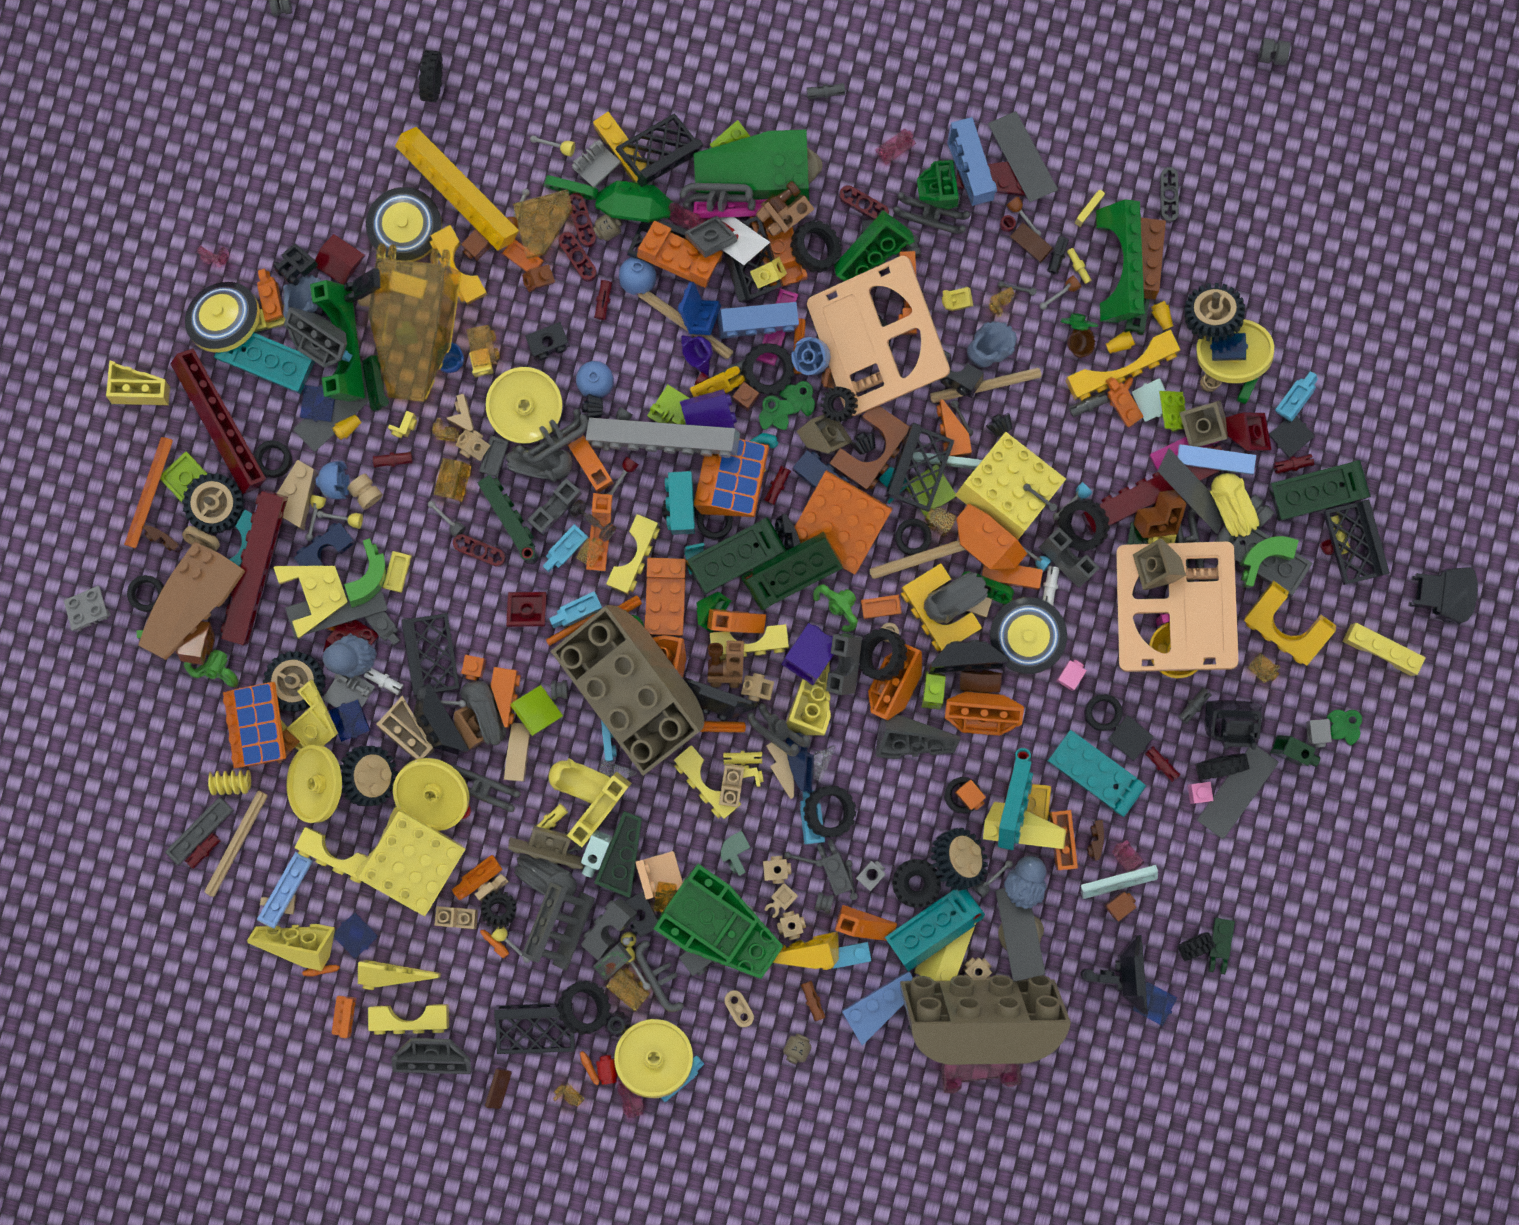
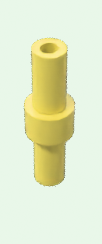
M1074 248L1069 249L1067 253L1073 262V268L1080 274L1085 284L1091 282L1092 280L1085 269L1086 265L1083 260L1079 259Z

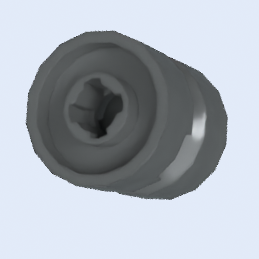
M1264 37L1259 49L1258 62L1269 64L1273 61L1274 65L1286 66L1290 52V42L1283 40L1275 42L1274 39Z
M1254 494L1250 500L1259 519V526H1257V529H1259L1275 512L1268 505L1263 506V501Z

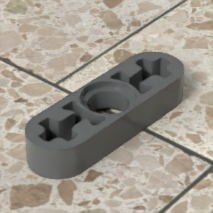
M1167 167L1160 174V217L1162 220H1166V223H1172L1179 215L1178 173L1174 168ZM1167 172L1170 173V176H1173L1170 180V186H1167L1168 178L1164 177ZM1165 191H1172L1174 198L1172 200L1166 199L1164 197ZM1172 204L1170 208L1171 213L1174 214L1171 218H1168V215L1165 213L1168 211V205Z

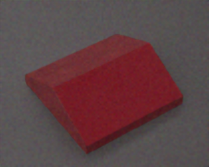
M333 234L320 248L315 258L318 264L316 268L338 283L345 285L365 257V254Z
M508 592L507 627L545 626L547 616L546 592Z

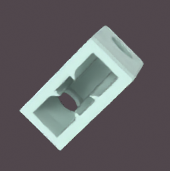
M596 830L591 835L581 861L585 865L582 871L583 875L592 878L595 870L600 869L613 836Z

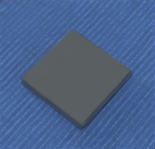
M718 216L685 232V237L705 258L737 242V236Z

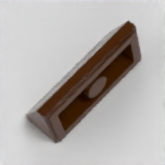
M500 1067L495 1070L485 1103L486 1108L500 1109L502 1107L512 1074L510 1070Z

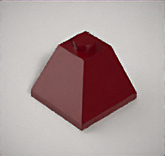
M1243 412L1226 417L1228 437L1245 450H1271L1265 413Z

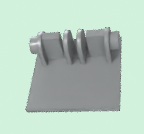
M600 140L594 141L589 147L590 151L586 149L587 154L582 152L571 165L572 169L593 188L621 163L616 156L604 147Z
M99 585L64 600L72 631H81L83 628L88 627V625L92 626V623L97 624V620H107L111 616L110 611L105 607Z
M335 674V680L324 695L323 700L355 719L375 686L359 676L349 678L345 675Z

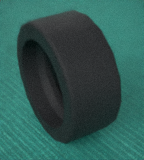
M270 440L263 442L255 451L254 458L263 474L267 477H281L292 466L290 450L279 441ZM271 448H277L284 454V463L276 470L267 469L262 462L263 454Z
M698 513V529L708 539H722L731 531L733 525L732 516H725L726 525L721 531L711 532L704 526L706 514Z
M919 519L903 521L898 526L895 534V542L898 549L909 556L926 551L932 540L929 526ZM916 526L923 531L925 540L920 547L909 548L903 543L902 534L906 528Z
M138 576L128 586V601L132 607L139 611L151 612L164 585L153 576ZM146 582L155 585L158 591L156 600L149 605L139 603L135 595L138 586Z
M1108 694L1097 695L1090 699L1084 711L1088 724L1099 731H1107L1116 727L1123 715L1120 702ZM1106 701L1113 706L1115 715L1111 722L1101 724L1094 719L1092 710L1098 702Z
M969 777L953 779L945 789L944 798L946 804L957 813H968L973 811L974 808L969 810L967 806L962 807L954 803L951 796L955 786L972 780L981 791L976 781Z

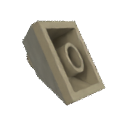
M1221 400L1180 412L1189 446L1200 447L1228 439L1226 417Z
M826 414L811 419L796 431L806 447L829 454L849 445L852 439L842 424L838 421L830 420V418L825 416Z
M1158 539L1133 554L1143 590L1171 584L1186 576L1181 557L1163 539Z

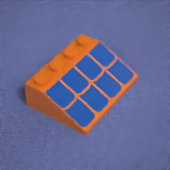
M739 439L737 456L731 455L730 458L720 457L719 454L704 456L694 500L696 509L701 514L755 517L769 446Z
M275 682L223 692V703L226 709V723L229 730V742L232 751L231 759L234 769L254 767L286 759Z

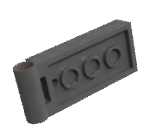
M1224 525L1214 542L1232 543L1234 546L1235 563L1240 566L1244 555L1251 547L1271 537L1259 529H1252L1251 534L1245 537L1238 535V537L1231 536ZM1295 553L1294 559L1290 561L1274 556L1267 557L1261 562L1257 577L1268 584H1271L1274 580L1288 590V596L1291 597L1313 563Z

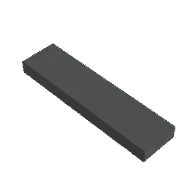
M219 797L165 853L180 866L196 849V846L201 844L234 809L222 797Z

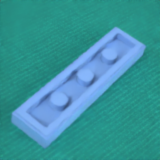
M1180 444L1177 455L1186 466L1249 475L1254 474L1256 455Z
M295 852L258 916L257 921L273 929L276 928L312 865L313 860Z

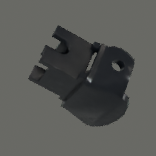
M1471 567L1444 569L1441 571V575L1437 576L1420 573L1412 576L1411 580L1418 581L1416 600L1409 602V607L1431 609L1432 614L1436 615V619L1457 625L1470 619L1478 596V582L1474 569Z
M1236 700L1207 701L1204 722L1206 734L1210 738L1221 741L1224 749H1228L1229 746L1251 747L1252 750H1256V739H1260L1262 704ZM1216 717L1222 718L1220 735L1217 729H1215Z

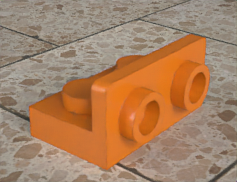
M340 995L336 997L331 1032L333 1035H340V1038L351 1037L356 1005L355 997Z

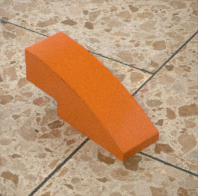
M983 565L982 576L1008 586L1039 590L1043 570L1025 566H1017L1015 569L989 570Z

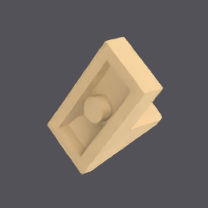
M464 394L457 395L455 407L457 413L461 412V414L447 417V420L463 430L473 432L474 426L466 396Z

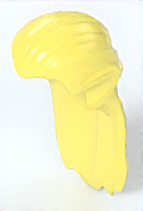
M1223 473L1215 477L1211 483L1210 493L1215 500L1228 532L1231 536L1238 537V535L1243 537L1250 535L1252 529L1257 530L1259 519L1245 490L1243 478H1239L1232 473Z
M568 758V760L556 762L551 767L548 779L554 790L567 793L592 804L610 780V777Z

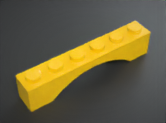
M1170 329L1153 337L1143 355L1124 368L1107 372L1083 369L1068 376L1065 381L1074 400L1080 399L1083 401L1086 398H1090L1091 393L1095 391L1101 393L1107 390L1108 385L1105 381L1108 378H1116L1118 383H1123L1126 381V377L1130 375L1136 377L1142 374V370L1147 367L1151 370L1159 366L1160 361L1166 359L1168 362L1175 359L1180 348Z

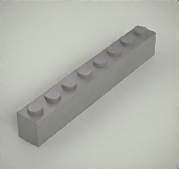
M589 418L586 441L595 448H603V445H607L612 449L628 447L627 449L639 451V448H643L649 452L664 450L666 453L674 454L675 451H682L686 455H693L695 452L701 453L703 456L719 454L720 457L730 458L731 455L737 456L740 433L735 428Z

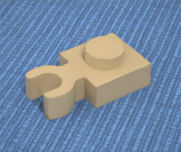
M500 874L492 883L489 882L488 884L481 885L475 895L482 902L484 898L486 899L487 894L491 895L493 891L496 894L509 881Z
M783 883L771 896L774 903L766 905L764 910L767 911L770 907H773L775 913L772 917L775 918L779 914V908L782 907L786 910L798 895Z

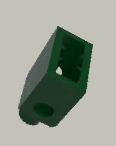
M1277 735L1270 752L1300 766H1309L1310 764L1317 767L1321 759L1320 756L1314 754V747L1292 736Z

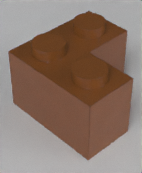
M1176 490L1159 492L1155 507L1137 510L1134 526L1143 538L1178 534L1186 502Z
M201 621L196 626L197 630L193 634L189 633L183 639L184 643L176 650V654H178L181 662L203 665L206 655L211 654L216 638L210 622Z

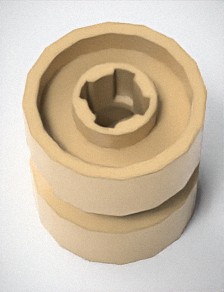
M366 473L357 477L347 487V490L353 497H358L357 502L364 510L373 506L383 496L376 486H372L373 482Z

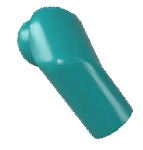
M761 433L749 440L751 442L767 444L770 448H776L779 444L777 437L768 433Z

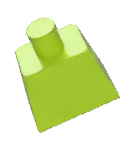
M925 671L921 708L941 709L946 680L944 673L929 674L928 671Z

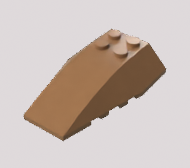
M194 541L164 585L146 622L138 646L167 660L184 643L183 639L189 633L193 634L197 630L196 626L203 619L207 620L211 616L210 612L216 606L219 608L245 573V570L220 553Z

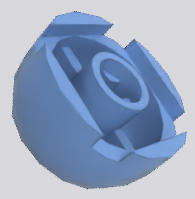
M628 258L619 269L621 287L632 295L649 292L656 284L654 265L637 258Z
M806 337L799 340L795 344V350L792 351L791 355L795 369L809 376L825 371L831 358L827 344L814 337Z
M590 361L582 365L578 370L576 384L583 396L587 397L590 394L601 399L611 392L614 378L612 371L607 365L600 361Z
M343 461L327 463L321 468L319 476L316 477L317 487L328 498L346 499L344 495L349 494L347 487L350 484L349 475H345L344 469H347V466Z

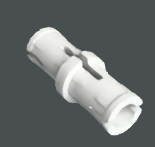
M1048 566L1046 582L1043 583L1044 593L1042 600L1051 605H1054L1055 591L1059 586L1057 585L1060 569L1054 566Z
M373 668L364 675V678L377 683L378 687H384L397 696L401 692L399 689L404 687L403 684L389 678L388 674L384 675Z

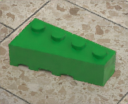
M883 210L837 263L834 264L836 276L843 281H847L873 269L877 265H882L887 258L899 253L907 244L910 245L915 242L912 231Z

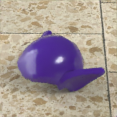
M682 335L681 346L685 360L692 367L709 376V360L713 355V347L710 341L701 336L694 338Z

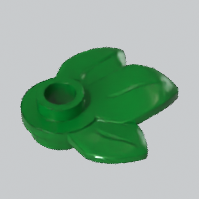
M1071 313L1070 317L1061 318L1060 321L1064 324H1070L1073 329L1082 331L1088 330L1089 327H1098L1097 323L1086 321V316L1078 313Z
M801 381L796 385L789 384L780 392L781 397L792 403L795 412L792 414L800 410L806 416L812 414L815 401L812 397L813 387L809 382ZM800 388H806L807 393L801 394Z
M769 395L762 402L763 410L759 414V422L763 430H767L772 424L781 430H786L789 424L788 415L795 412V409L789 401L780 400L774 395ZM773 401L775 407L769 408V403Z
M1338 709L1327 715V718L1333 723L1330 728L1331 739H1343L1345 737L1349 745H1353L1359 739L1361 734L1359 726L1362 723V716L1357 710L1345 712ZM1351 716L1356 718L1354 723L1349 722Z

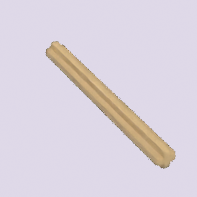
M650 291L645 294H637L642 300L688 332L681 314ZM691 334L694 337L701 336L708 339L713 350L725 359H729L732 356L733 350L713 336Z
M1034 368L984 380L975 393L1041 378L1040 368ZM954 388L930 394L932 403L940 402L942 399L945 401L962 397Z
M958 540L871 568L870 575L873 579L965 549Z
M257 791L205 889L207 895L211 897L216 895L268 797L266 793Z

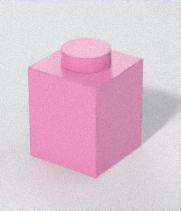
M1070 660L1056 681L1074 691L1087 670L1083 668L1084 665L1079 661L1074 660L1072 662Z
M1211 782L1188 785L1190 804L1213 801Z

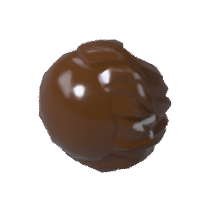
M1074 329L1068 337L1067 346L1074 356L1082 358L1093 352L1096 342L1093 332L1090 329L1083 331Z

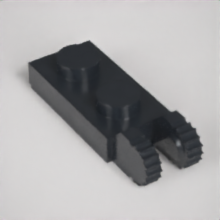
M373 268L353 280V282L346 283L344 289L346 291H354V293L347 294L345 301L355 302L359 299L361 300L381 288L380 270Z

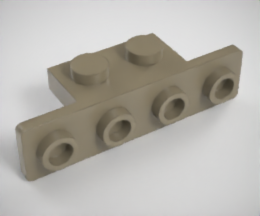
M534 826L528 842L512 837L509 838L508 849L514 853L528 854L533 858L546 859L554 864H564L572 869H583L584 866L581 863L583 857L566 853L571 841L567 834Z

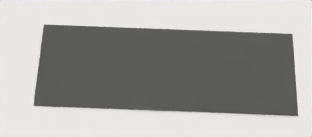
M1016 111L988 123L1029 202L1058 190Z
M361 365L365 393L364 399L347 402L327 397L293 429L314 452L335 434L332 430L335 423L353 416L369 402L363 365Z
M1168 448L1158 472L1209 527L1218 534L1223 519L1210 491Z
M344 589L348 603L306 634L388 610L382 590L380 589L368 602L351 607L346 589ZM307 601L285 607L294 638L297 637L292 621L311 615Z
M1256 746V750H1252L1249 747L1245 752L1250 769L1229 775L1214 795L1213 801L1209 802L1197 819L1198 822L1222 839L1226 837L1279 763L1258 746Z
M1006 888L995 890L1013 982L1045 975L1032 908L1016 907V903H1011L1010 898L1007 896Z

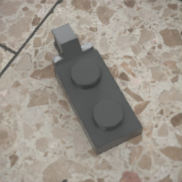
M385 611L365 616L368 623L384 641L389 639L395 646L401 642L395 634L398 631L397 626Z

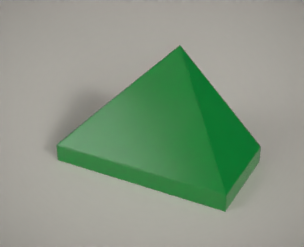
M717 591L696 602L698 625L713 633L714 630L707 628L709 609L726 610L731 600Z

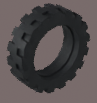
M425 50L423 53L419 75V96L421 101L437 102L443 76V58L440 51Z
M811 220L800 226L791 237L790 247L793 250L791 251L792 255L796 258L795 261L798 264L800 263L803 269H809V272L814 273L817 271V273L826 271L837 263L841 256L840 238L836 236V231L832 230L831 226L827 223L823 224L822 221L818 220L815 222V220ZM807 233H814L824 240L828 251L825 260L813 258L808 253L804 243Z
M765 343L753 347L746 354V358L742 363V374L745 377V382L757 392L776 394L779 391H783L790 384L791 378L794 375V365L791 360L792 357L786 349L777 344ZM764 353L777 355L783 364L781 378L771 385L760 383L753 373L755 360Z
M1091 499L1075 500L1063 508L1064 510L1059 513L1060 519L1057 520V525L1073 540L1069 547H1074L1076 551L1092 550L1101 545L1108 537L1107 532L1110 530V525H1108L1109 517H1106L1105 509H1102L1099 503H1094ZM1077 510L1086 511L1095 521L1096 533L1090 540L1080 538L1072 528L1071 518Z
M879 628V630H872V633L866 634L865 639L862 640L859 669L864 671V675L875 680L885 681V679H893L892 677L897 676L900 669L904 668V661L907 660V647L904 645L906 644L904 639H901L899 634L888 629ZM883 640H889L892 646L891 659L884 668L876 670L872 663L873 651L878 643Z
M1244 753L1221 756L1195 764L1198 779L1200 780L1224 777L1250 769L1247 755Z
M824 786L817 788L809 794L810 797L805 800L806 806H804L803 812H805L804 820L807 821V826L813 830V833L821 837H836L850 830V826L855 822L856 811L854 807H856V804L852 801L853 797L847 794L845 789L839 788V786ZM828 795L839 799L844 811L841 822L832 828L823 826L816 814L818 802L821 798Z
M579 981L570 985L561 993L562 996L558 999L559 1006L557 1007V1011L560 1012L559 1019L564 1022L563 1025L566 1028L571 1029L572 1033L588 1035L601 1029L607 1023L606 1020L610 1017L609 1009H611V1004L608 1003V995H605L604 989L602 987L599 988L598 984L590 983V981ZM576 993H586L595 1001L597 1015L593 1022L588 1024L582 1023L572 1013L571 1001Z

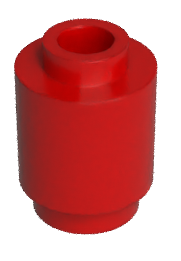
M611 1055L600 1056V1060L596 1061L601 1085L617 1082L616 1077H618L615 1067V1058H611Z

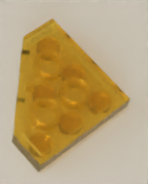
M568 189L513 204L527 259L547 253L572 212L573 207Z

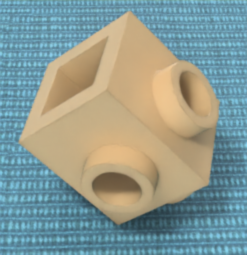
M465 430L459 436L458 442L455 445L461 449L460 454L468 459L471 456L481 461L490 447L487 442L482 440L483 435L475 430L473 432Z
M754 673L753 676L745 675L741 694L748 696V700L759 702L760 699L770 700L774 681L764 679L765 675Z
M772 856L770 861H763L765 881L773 880V884L784 883V879H788V875L791 874V863H787L786 859H782V856ZM774 867H781V872L775 873Z
M794 911L783 913L780 923H777L779 933L784 934L785 938L789 937V940L800 938L803 928H806L804 917H799V914H794ZM790 922L795 923L793 930L788 928Z
M972 957L964 964L966 966L963 969L966 973L964 976H968L973 980H990L991 977L989 975L992 973L990 971L992 966L985 958L981 960L979 957L976 959ZM977 968L982 970V974L979 976L975 974Z

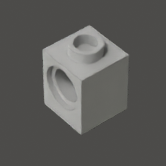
M1329 719L1306 721L1308 744H1314V748L1326 747V743L1332 742Z
M870 861L856 879L871 891L886 875L883 872L885 867L878 861L875 863ZM869 869L877 871L876 879L869 880L866 874Z

